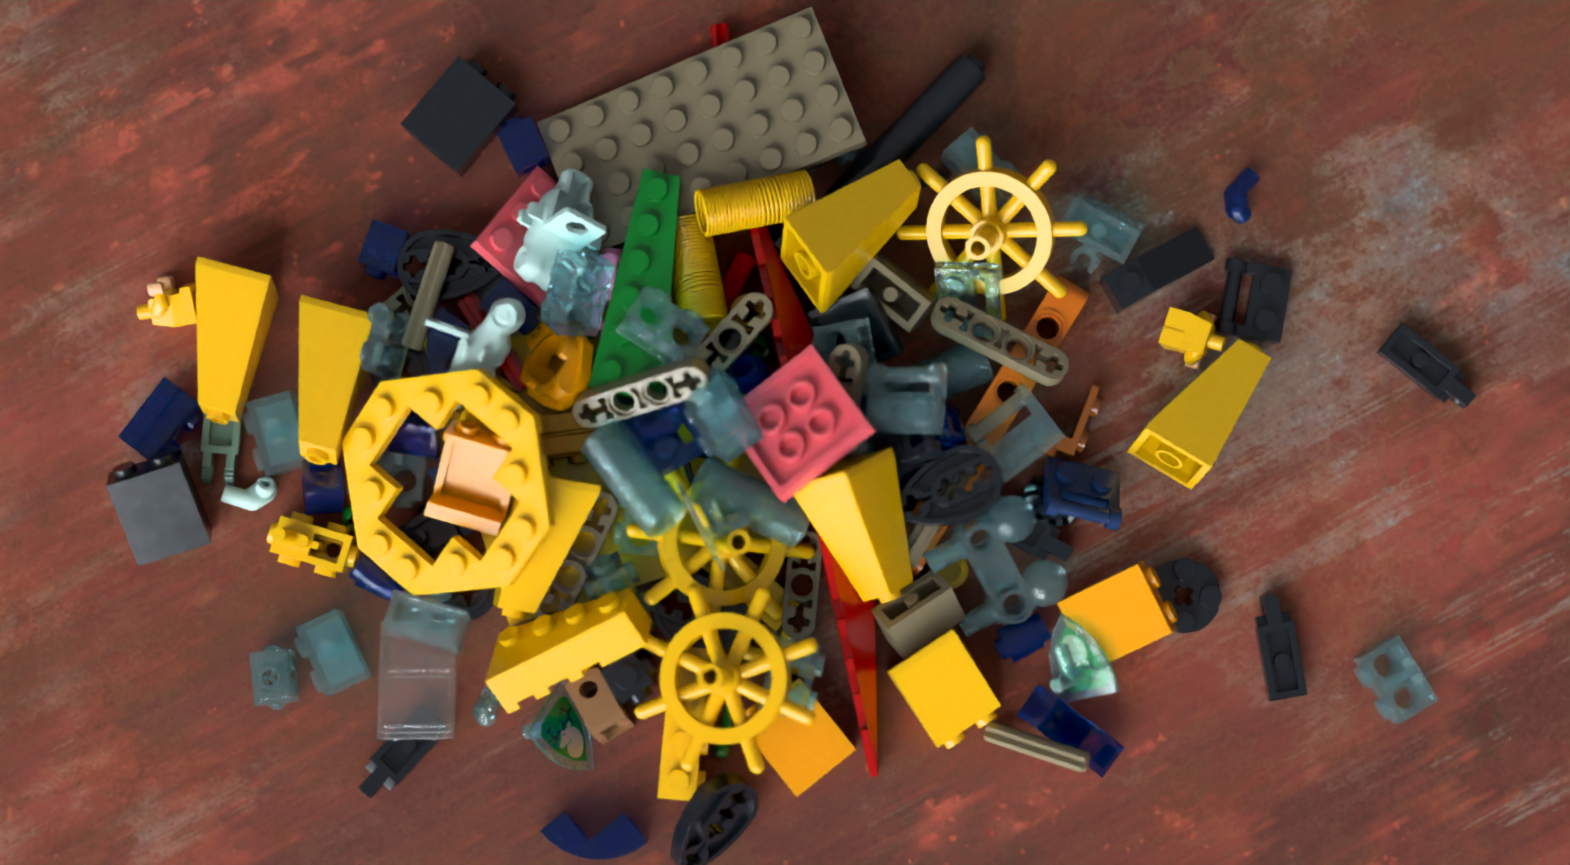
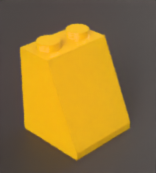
M953 629L944 632L920 650L886 671L937 748L944 744L947 749H950L966 738L963 733L965 729L976 723L978 728H981L998 716L994 710L999 708L1001 704Z

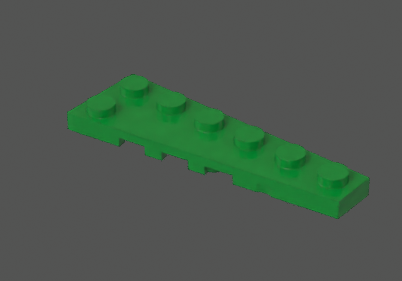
M643 168L588 386L590 389L667 364L673 271L676 255V233L678 229L681 190L680 176ZM660 381L649 383V387L654 393L665 394L664 383ZM622 391L617 392L615 394L618 396L634 399L632 395L627 392Z

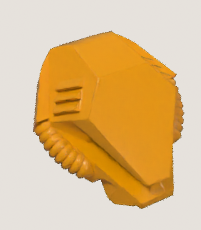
M550 317L534 330L535 334L527 338L531 352L525 359L521 372V381L527 386V394L541 405L557 411H564L576 403L583 391L590 389L588 386L595 362L593 357L594 345L590 344L586 335L577 327L569 324L563 327ZM550 360H551V369L548 367Z

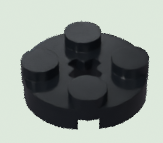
M1183 558L1167 561L1155 569L1161 582V587L1157 589L1164 602L1167 600L1171 602L1178 617V621L1174 622L1177 627L1174 632L1180 634L1196 632L1206 627L1214 619L1222 600V593L1217 578L1208 567L1198 561ZM1179 586L1181 589L1188 587L1192 591L1189 596L1192 601L1188 606L1185 603L1176 605L1173 601L1177 596L1174 592L1176 587Z

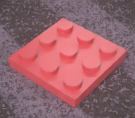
M812 344L721 414L776 496L783 503L875 432L869 421Z

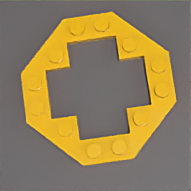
M484 368L380 382L342 440L357 547L413 596L516 584L556 526L554 508L550 509L547 489L548 486H551L546 455H542L539 433L543 431L540 415ZM461 403L513 447L493 476V479L521 503L485 556L458 535L451 538L439 558L435 561L385 517L404 487L381 468L377 462L412 409L435 429L444 428Z

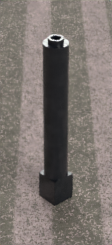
M958 54L818 200L898 159L905 164L986 80L982 73L986 69L985 66L972 54H969L967 57ZM783 234L774 243V246L780 255Z

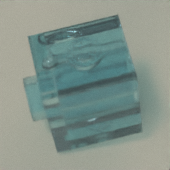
M277 645L266 646L263 652L249 653L254 706L269 705V708L272 707V710L284 709L283 706H286V703L299 702L294 649H280ZM267 680H270L273 685H270Z

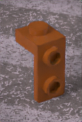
M1093 383L1089 387L1070 438L1036 425L1028 441L1036 445L1034 451L1048 457H1056L1058 453L1068 458L1074 456L1075 451L1082 453L1090 433L1084 430L1089 416L1096 417L1103 400L1102 396L1097 395L1100 386Z

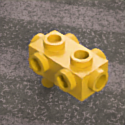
M295 511L292 512L291 518L280 515L279 522L273 521L268 533L267 543L271 544L269 552L279 554L277 562L297 568L300 567L301 561L315 565L314 573L331 578H336L337 572L346 574L348 567L355 568L361 550L355 545L356 537L349 536V527L328 522L327 529L312 525L315 517ZM336 543L341 551L337 557L331 558L327 553L329 545Z

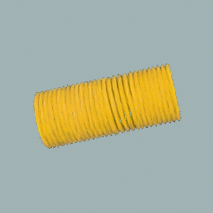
M806 170L697 189L694 195L697 222L701 233L705 237L747 230L748 228L751 229L759 226L763 227L764 225L768 226L773 223H783L786 216L816 202L812 179Z
M696 214L678 217L673 286L683 332L692 336L709 335L728 315V309L713 237H705L701 233Z

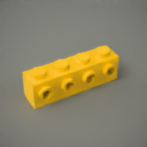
M693 647L689 649L688 653L712 663L707 649ZM681 667L680 687L682 688L697 682L698 674ZM704 695L686 702L689 710L698 719H700L710 695ZM667 710L665 711L657 798L689 801L696 790L706 781V771L699 770L700 757L693 770L686 771L681 767L682 757L692 736L676 724ZM708 742L705 743L701 755L708 756Z

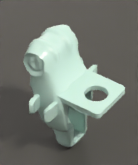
M574 168L564 170L553 189L546 192L538 203L530 202L527 210L520 209L518 213V222L528 229L523 238L524 244L516 254L514 270L524 281L535 283L544 291L561 293L573 276L574 265L577 262L578 255L589 257L592 249L600 250L601 236L606 232V226L593 220L594 209L590 203L593 181L583 172Z
M507 297L493 303L486 319L473 332L435 318H427L424 325L462 338L459 341L449 373L484 368L496 377V368L503 364L505 358L510 353L512 347L511 334L523 325L526 313L523 305L518 300ZM461 403L458 405L456 410L462 407Z

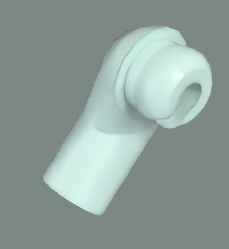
M263 476L258 479V482L247 489L226 484L221 502L256 511L275 498L278 490L276 482L271 477Z

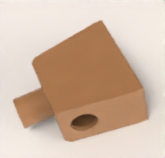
M596 666L590 668L584 674V677L572 683L568 682L565 687L591 735L603 745L635 725L623 704L620 703L600 673L602 670ZM597 688L596 695L588 698L589 691Z

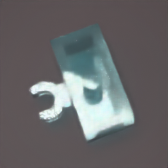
M1081 191L1073 197L1061 220L1083 221L1087 224L1088 231L1085 235L1070 236L1084 244L1072 252L1070 263L1074 264L1081 254L1088 255L1091 259V264L1087 270L1089 273H1092L1100 263L1098 251L1124 265L1131 256L1146 225Z
M716 366L711 369V379L707 389L705 390V388L700 387L689 395L690 399L684 400L686 407L683 408V412L689 422L697 427L701 434L698 438L699 444L711 457L715 455L729 463L764 438L734 378Z
M288 390L245 403L248 412L243 413V421L249 435L254 434L258 448L253 449V457L258 471L264 470L266 476L275 477L315 465L308 461L305 456L300 455L299 407L295 393Z
M394 590L382 626L389 634L460 654L471 617L465 610L443 604L444 601L452 596L453 592L427 594L424 599Z
M336 608L295 627L299 635L294 638L295 645L303 659L309 657L314 668L310 672V677L319 693L324 691L326 697L334 696L373 677L342 609Z

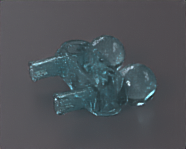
M1010 495L999 498L997 504L989 513L973 520L959 523L953 529L952 539L925 552L923 555L933 574L964 558L965 561L968 560L986 598H984L985 603L964 613L966 619L958 623L967 638L995 622L1003 626L1022 623L1030 617L1033 610L1037 609L1036 606L1047 607L1055 605L1065 596L1068 579L1066 571L1060 564L1044 559L1034 561L1024 570L1021 576L1004 543L1023 541L1033 531L1036 522L1034 509L1028 500L1020 496ZM978 530H986V537L981 543L971 544L970 541L973 533ZM1009 595H1019V600L1013 607H1003L1004 601Z

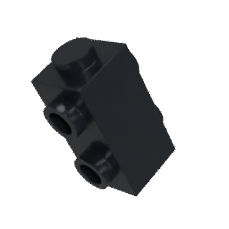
M634 651L606 665L607 668L600 672L620 703L623 704L630 701L634 706L653 693L650 686L656 683L652 675L658 671L646 653L638 655Z

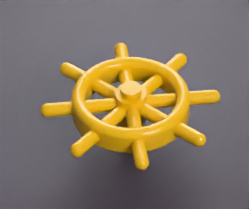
M981 135L976 140L978 168L959 174L949 183L928 164L921 163L917 166L916 174L936 191L938 195L929 210L927 225H902L898 228L896 234L901 240H927L932 257L943 272L928 289L931 293L940 299L955 283L971 292L990 295L991 316L1005 322V294L1025 287L1034 279L1054 297L1062 298L1066 295L1067 289L1065 285L1044 267L1053 252L1056 237L1083 236L1087 233L1088 226L1083 221H1055L1052 208L1040 190L1041 186L1056 171L1057 165L1055 161L1051 159L1043 161L1029 178L1010 169L993 167L991 140L988 136ZM980 187L982 212L961 193ZM995 187L1013 194L999 211H997ZM1024 205L1029 209L1035 221L1010 223ZM949 206H953L972 224H945ZM1037 237L1033 257L1012 238ZM948 239H969L966 243V248L958 257ZM1001 250L1022 268L1012 273L1003 274ZM986 258L988 274L976 271L969 266L974 260Z
M729 443L726 446L722 476L703 478L691 484H688L678 469L664 476L677 494L667 505L659 525L637 522L628 524L626 532L630 537L657 540L659 559L667 575L645 593L644 600L648 605L657 604L675 588L688 596V588L692 585H698L703 590L710 613H721V606H731L753 599L759 587L765 586L768 588L778 575L785 556L802 559L814 557L816 551L812 545L787 541L785 523L777 507L782 501L776 496L774 491L772 490L767 494L757 485L737 478L740 447L738 444ZM720 492L717 520H715L700 498ZM736 494L746 499L753 506L732 522ZM687 505L695 519L704 529L702 533L714 557L705 545L698 530L679 528L681 520L688 510ZM762 518L766 539L750 537L745 531ZM677 543L702 546L683 563L681 562ZM746 552L764 554L763 560L756 572L753 571L741 554ZM712 559L709 586L707 588L695 581L691 575ZM728 561L743 581V584L723 590ZM771 595L764 611L771 619L777 620L781 618L783 611Z
M692 585L688 588L687 594L696 619L683 627L674 636L670 644L649 634L647 645L642 647L663 657L660 668L662 696L637 705L635 715L639 719H645L667 710L676 724L692 736L681 760V767L686 771H691L695 768L705 743L708 742L725 745L741 743L750 770L756 774L761 773L764 770L765 764L756 742V737L767 731L781 714L806 725H810L815 721V713L812 710L788 699L791 690V668L789 662L814 653L818 648V643L814 638H807L783 647L776 635L760 622L771 597L770 589L765 586L759 587L756 590L748 611L744 616L726 612L711 614L702 588L698 585ZM717 630H739L726 658ZM701 637L704 639L712 663L688 653L692 645ZM753 638L759 643L766 655L741 664ZM681 667L697 673L698 681L681 688ZM771 669L772 681L770 691L746 680ZM711 693L701 717L698 719L689 710L686 702ZM740 694L764 705L751 720L748 719ZM724 701H726L735 726L733 728L721 729L713 727Z

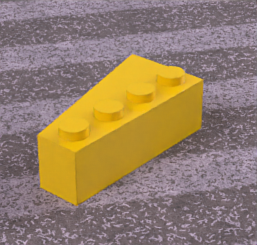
M627 588L618 592L606 593L598 599L583 604H574L566 610L551 615H541L534 621L519 626H509L499 632L485 682L509 714L520 708L519 701L531 695H534L538 700L551 693L549 686L565 678H568L572 683L584 677V674L597 662L604 667L646 646L652 620L631 588Z

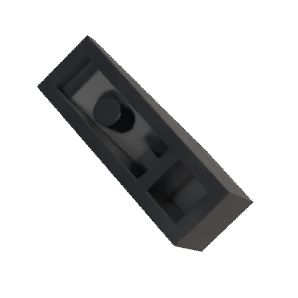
M1197 227L1104 276L1099 284L1118 315L1208 264L1215 258Z

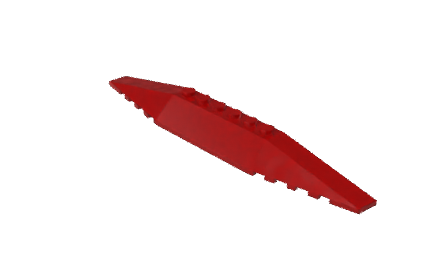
M766 225L749 229L763 295L769 298L773 307V317L770 321L779 367H783L811 344L824 359ZM853 450L848 452L837 462L854 458ZM817 532L870 777L878 776L875 616L871 609L875 608V601L873 599L863 602Z

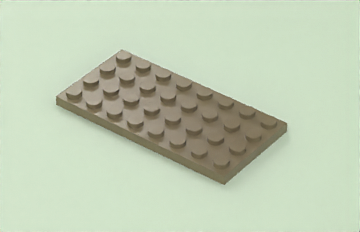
M812 6L537 122L558 179L564 170L574 168L586 174L593 181V189L590 193V203L594 209L593 220L606 226V232L601 236L600 250L592 249L589 256L591 260L592 254H601L603 248L619 249L624 246L643 168L680 176L679 216L696 214L694 195L697 189L737 183L738 181L759 179L782 173L788 174V172L791 173L793 171L808 170L867 145Z

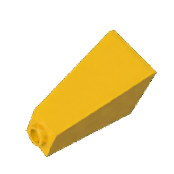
M900 159L785 217L780 259L821 314L833 305L917 208L921 189L919 178L914 171L908 170Z
M198 256L195 263L198 404L202 412L207 414L206 418L213 422L228 424L230 420L240 423L279 296L271 275Z
M301 295L299 301L300 455L305 456L308 461L314 464L325 465L331 463L337 465L343 449L342 440L350 429L377 349L375 314Z
M1238 339L1146 425L1130 445L1127 452L1192 490L1212 468L1269 364L1271 357L1264 354L1263 350L1256 344Z
M892 447L837 462L794 494L797 502L863 602L879 598L880 603L892 601L902 595L900 591L902 588L913 583L895 456Z
M549 476L551 486H548L547 489L550 509L554 508L556 526L516 584L495 587L493 605L497 608H502L501 615L524 618L525 612L536 613L598 498L601 485ZM513 495L506 523L521 503Z

